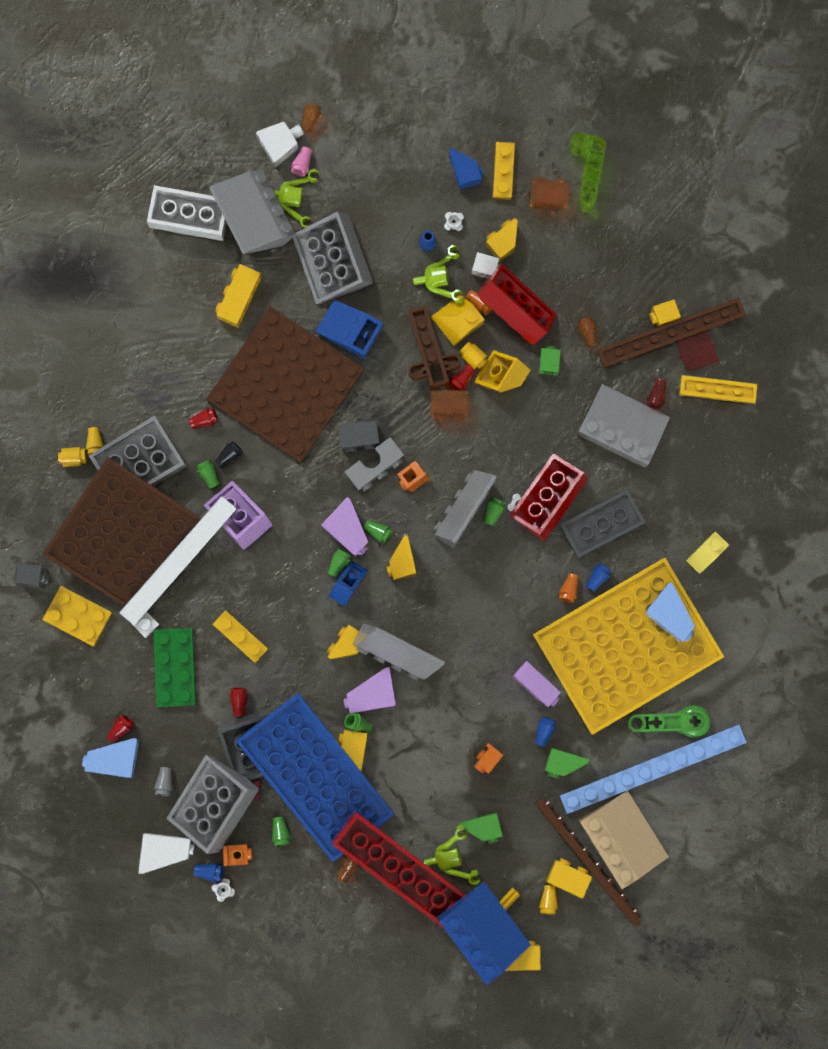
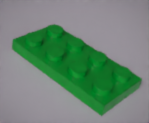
M193 628L153 630L156 707L196 705Z

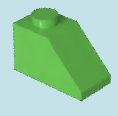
M550 748L544 771L548 772L547 776L559 779V775L566 776L588 764L589 759Z
M497 813L458 822L459 825L463 824L465 826L464 830L482 841H488V844L498 842L499 837L503 836Z

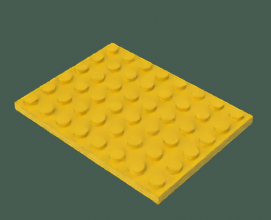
M666 558L659 560L533 634L534 639L591 735L724 658L723 653ZM669 582L674 585L695 625L692 630L694 634L688 641L679 642L644 614Z

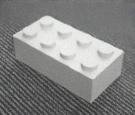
M154 185L147 218L149 228L224 241L227 222L214 196Z

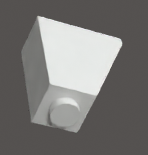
M144 833L138 873L143 874L189 859L190 855L194 854L195 843H192V840L186 837Z

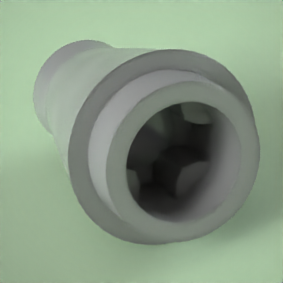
M160 767L154 787L155 795L171 796V792H173L172 768Z

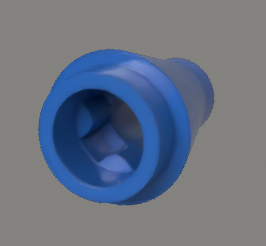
M425 231L419 237V246L425 251L433 250L437 245V238L433 232Z
M599 563L598 566L595 565L586 586L595 592L611 577L612 571L602 563Z
M542 716L541 720L538 721L536 744L546 746L557 728L555 720Z
M219 863L195 865L194 876L215 883L222 881L224 874L223 865H219Z

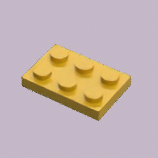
M60 586L42 620L95 647L112 612Z

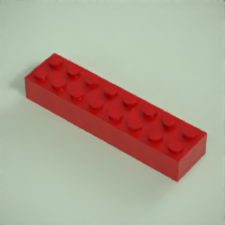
M356 810L331 841L333 846L442 928L443 926L436 917L466 895V893Z

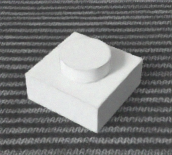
M146 612L133 626L147 638L160 624Z

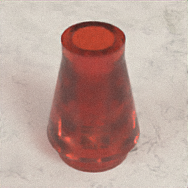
M655 380L646 398L648 406L659 409L665 404L667 383L665 380Z

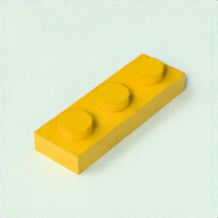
M496 142L493 199H512L515 143Z
M226 610L213 623L222 634L254 663H257L267 652L268 648Z

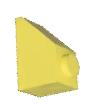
M714 532L686 562L700 574L729 544L718 533Z

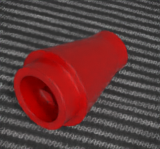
M467 364L450 377L449 386L459 393L465 390L472 375L475 373V369Z
M207 407L188 420L191 428L195 429L215 425L218 422V416L213 407L210 409Z
M231 688L229 696L233 716H245L248 698L246 688Z
M124 714L117 717L109 734L106 736L107 739L115 744L133 729L134 722Z

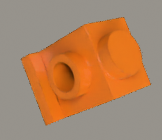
M416 460L397 474L401 479L399 484L405 491L409 490L411 493L425 482L431 481Z
M487 743L485 746L488 749L486 751L482 749L477 755L476 759L478 761L474 766L482 774L485 771L489 774L503 757L498 750Z
M248 844L224 845V866L249 864V860H252V848H248ZM236 851L241 853V857L239 859H236L234 857V853Z

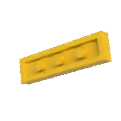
M681 376L679 395L749 404L756 403L757 384Z

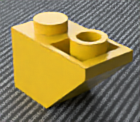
M516 218L512 221L507 220L501 225V230L497 233L493 231L486 238L485 246L494 257L499 258V263L514 252L518 223Z
M350 625L347 628L343 626L337 635L339 637L336 644L332 643L327 650V653H329L328 658L334 660L358 655V647L353 645L359 631Z

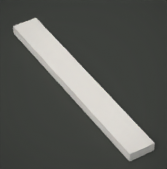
M221 496L119 613L135 625L234 513L236 507Z

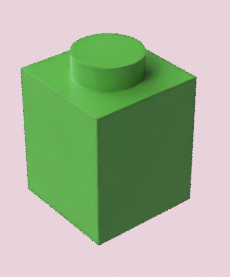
M555 346L541 348L538 374L558 375L561 350L556 349Z

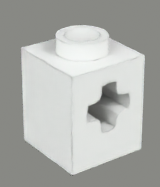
M477 252L471 275L488 279L498 268L499 258Z

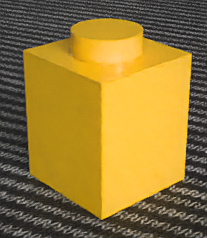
M675 300L653 306L651 313H649L652 324H656L657 328L677 321L681 317Z

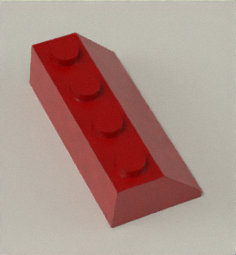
M502 263L482 285L477 294L483 303L492 308L498 316L503 318L512 329H515L532 346L547 334L556 316V313Z
M553 454L509 516L527 531L545 542L588 481L585 473Z

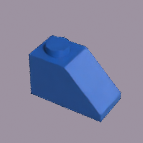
M453 148L449 149L448 155L459 190L481 184V177H484L481 166L477 165L476 160Z
M351 561L335 583L329 597L345 606L368 570Z

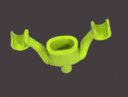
M315 169L310 170L307 177L286 181L281 185L279 191L273 190L283 211L298 220L303 229L308 227V225L303 223L311 221V219L307 216L302 217L288 206L300 208L303 188L295 186L309 181L316 183L318 180L311 178L312 174H319Z
M452 245L448 248V255L427 266L424 276L413 278L414 285L425 283L429 291L452 298L456 304H462L463 299L457 298V296L463 294L460 290L450 292L437 288L449 285L448 270L443 265L451 259L456 260L459 258L458 253L452 254L454 251H458V247Z
M461 824L457 826L455 835L436 848L435 857L425 859L424 862L428 866L438 865L442 872L467 879L472 885H477L480 882V878H473V876L478 875L477 870H473L469 874L451 869L462 866L459 847H450L458 839L463 840L467 836L466 832H459L465 829V826Z

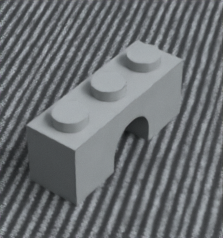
M391 437L375 448V452L380 457V463L377 467L367 468L359 460L345 471V475L358 492L361 490L367 491L373 486L372 482L377 478L379 480L383 479L391 467L395 469L403 463L404 454Z

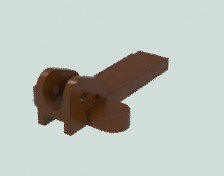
M426 305L408 310L423 361L409 367V377L414 381L427 378L430 392H435V389L444 386L445 389L449 388L447 373L460 368V357L456 354L441 356ZM439 364L443 381L433 383L429 367Z

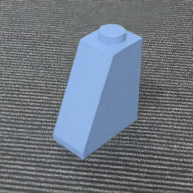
M669 582L644 614L679 642L688 641L694 634L692 630L695 625L674 585Z
M133 738L88 751L87 755L83 757L82 766L85 767L87 772L133 778L140 739Z

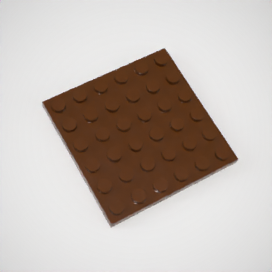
M269 307L208 395L206 401L301 463L364 371V368L280 312Z
M107 457L42 555L125 606L202 518Z

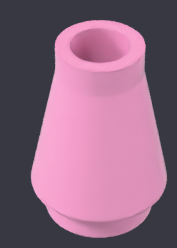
M302 147L291 164V171L295 175L305 176L309 172L312 154L310 148Z

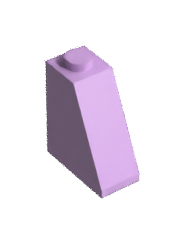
M347 497L321 526L356 558L358 555L361 557L369 549L367 547L368 540L352 502Z
M527 661L512 676L515 681L545 707L550 705L553 707L560 700L558 695L561 692Z
M384 668L347 693V698L344 699L345 710H349L350 713L396 706L390 668Z

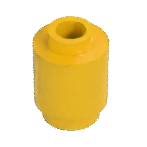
M470 342L459 352L462 355L461 358L474 369H481L487 363V355Z
M81 447L62 448L61 452H58V461L63 467L82 466V464H87V453Z

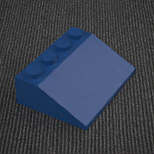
M484 881L436 917L486 985L501 975L531 945Z

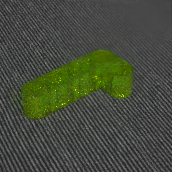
M576 133L571 137L569 149L575 155L586 156L578 197V207L581 211L588 212L593 209L596 201L606 142L600 136ZM580 141L583 146L577 147L573 142ZM598 144L601 150H594L592 145ZM595 162L598 165V167L591 168L589 166V163ZM592 180L595 185L588 186L585 181ZM586 194H590L588 204L585 203Z

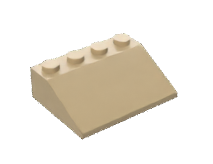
M628 790L578 820L620 889H624L669 857Z

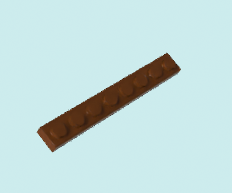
M737 298L598 349L597 352L603 367L606 368L743 318L746 314L740 299Z
M541 798L536 801L535 805L632 925L637 927L642 923L639 919L641 916L634 907L630 908L626 902L629 901L622 892L618 893L614 889V886H616L614 881L609 876L605 877L601 873L604 870L597 861L593 863L589 858L591 853L584 845L580 847L576 842L579 839L572 830L567 831L564 827L566 822L560 815H554L551 811L554 808L547 799L543 801Z

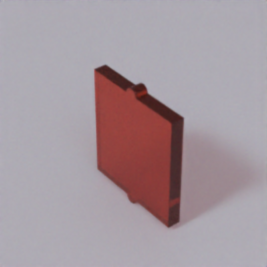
M708 331L676 342L681 354L680 358L683 359L687 371L718 361L714 349L715 344H712Z

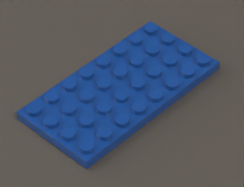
M299 692L236 739L237 744L332 862L344 853L333 846L331 841L355 810L377 827L395 815L386 801Z

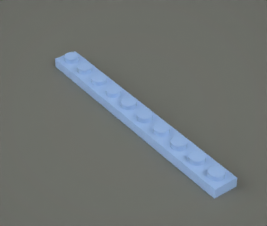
M736 725L562 794L559 797L566 814H569L745 744L746 740L740 725Z

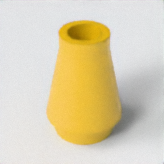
M98 427L88 428L85 451L90 455L104 446Z
M544 885L539 905L541 914L556 915V910H558L556 886Z

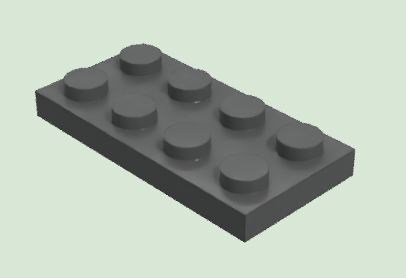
M627 489L560 524V527L578 559L646 522Z

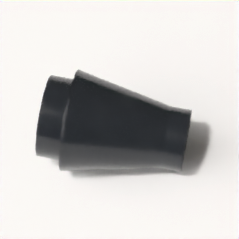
M234 441L227 442L214 461L220 468H223L239 458L243 451Z

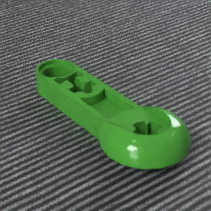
M697 705L687 706L676 713L632 715L628 720V727L633 732L677 731L692 738L702 737L707 733L711 724L709 713L706 709ZM692 716H695L700 721L699 724H696L697 727H694L692 723L690 724V719H693ZM644 717H648L647 721H654L655 717H657V720L661 721V725H658V728H655V725H647L648 729H645L646 721ZM634 718H639L642 721V726L639 729L632 727L631 722Z

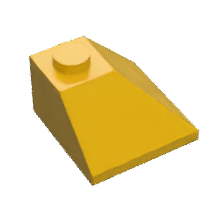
M462 295L457 296V298L463 299L462 304H456L452 300L431 316V319L454 347L481 327L485 320L474 305Z
M493 350L474 382L501 393L520 387L529 374L530 369L518 358Z
M408 535L402 538L389 561L390 566L386 567L389 578L393 577V581L416 576Z

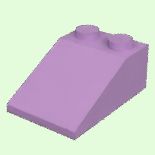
M233 481L203 505L209 511L216 501L223 496L236 507L234 513L222 527L243 550L273 526L266 514Z

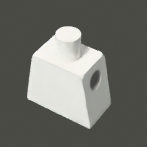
M285 122L256 132L258 141L274 167L280 165L297 151L298 144L295 139L304 135L299 125L289 130Z

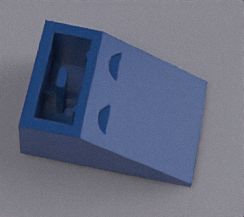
M334 300L318 326L316 333L365 360L383 329V322L367 313Z

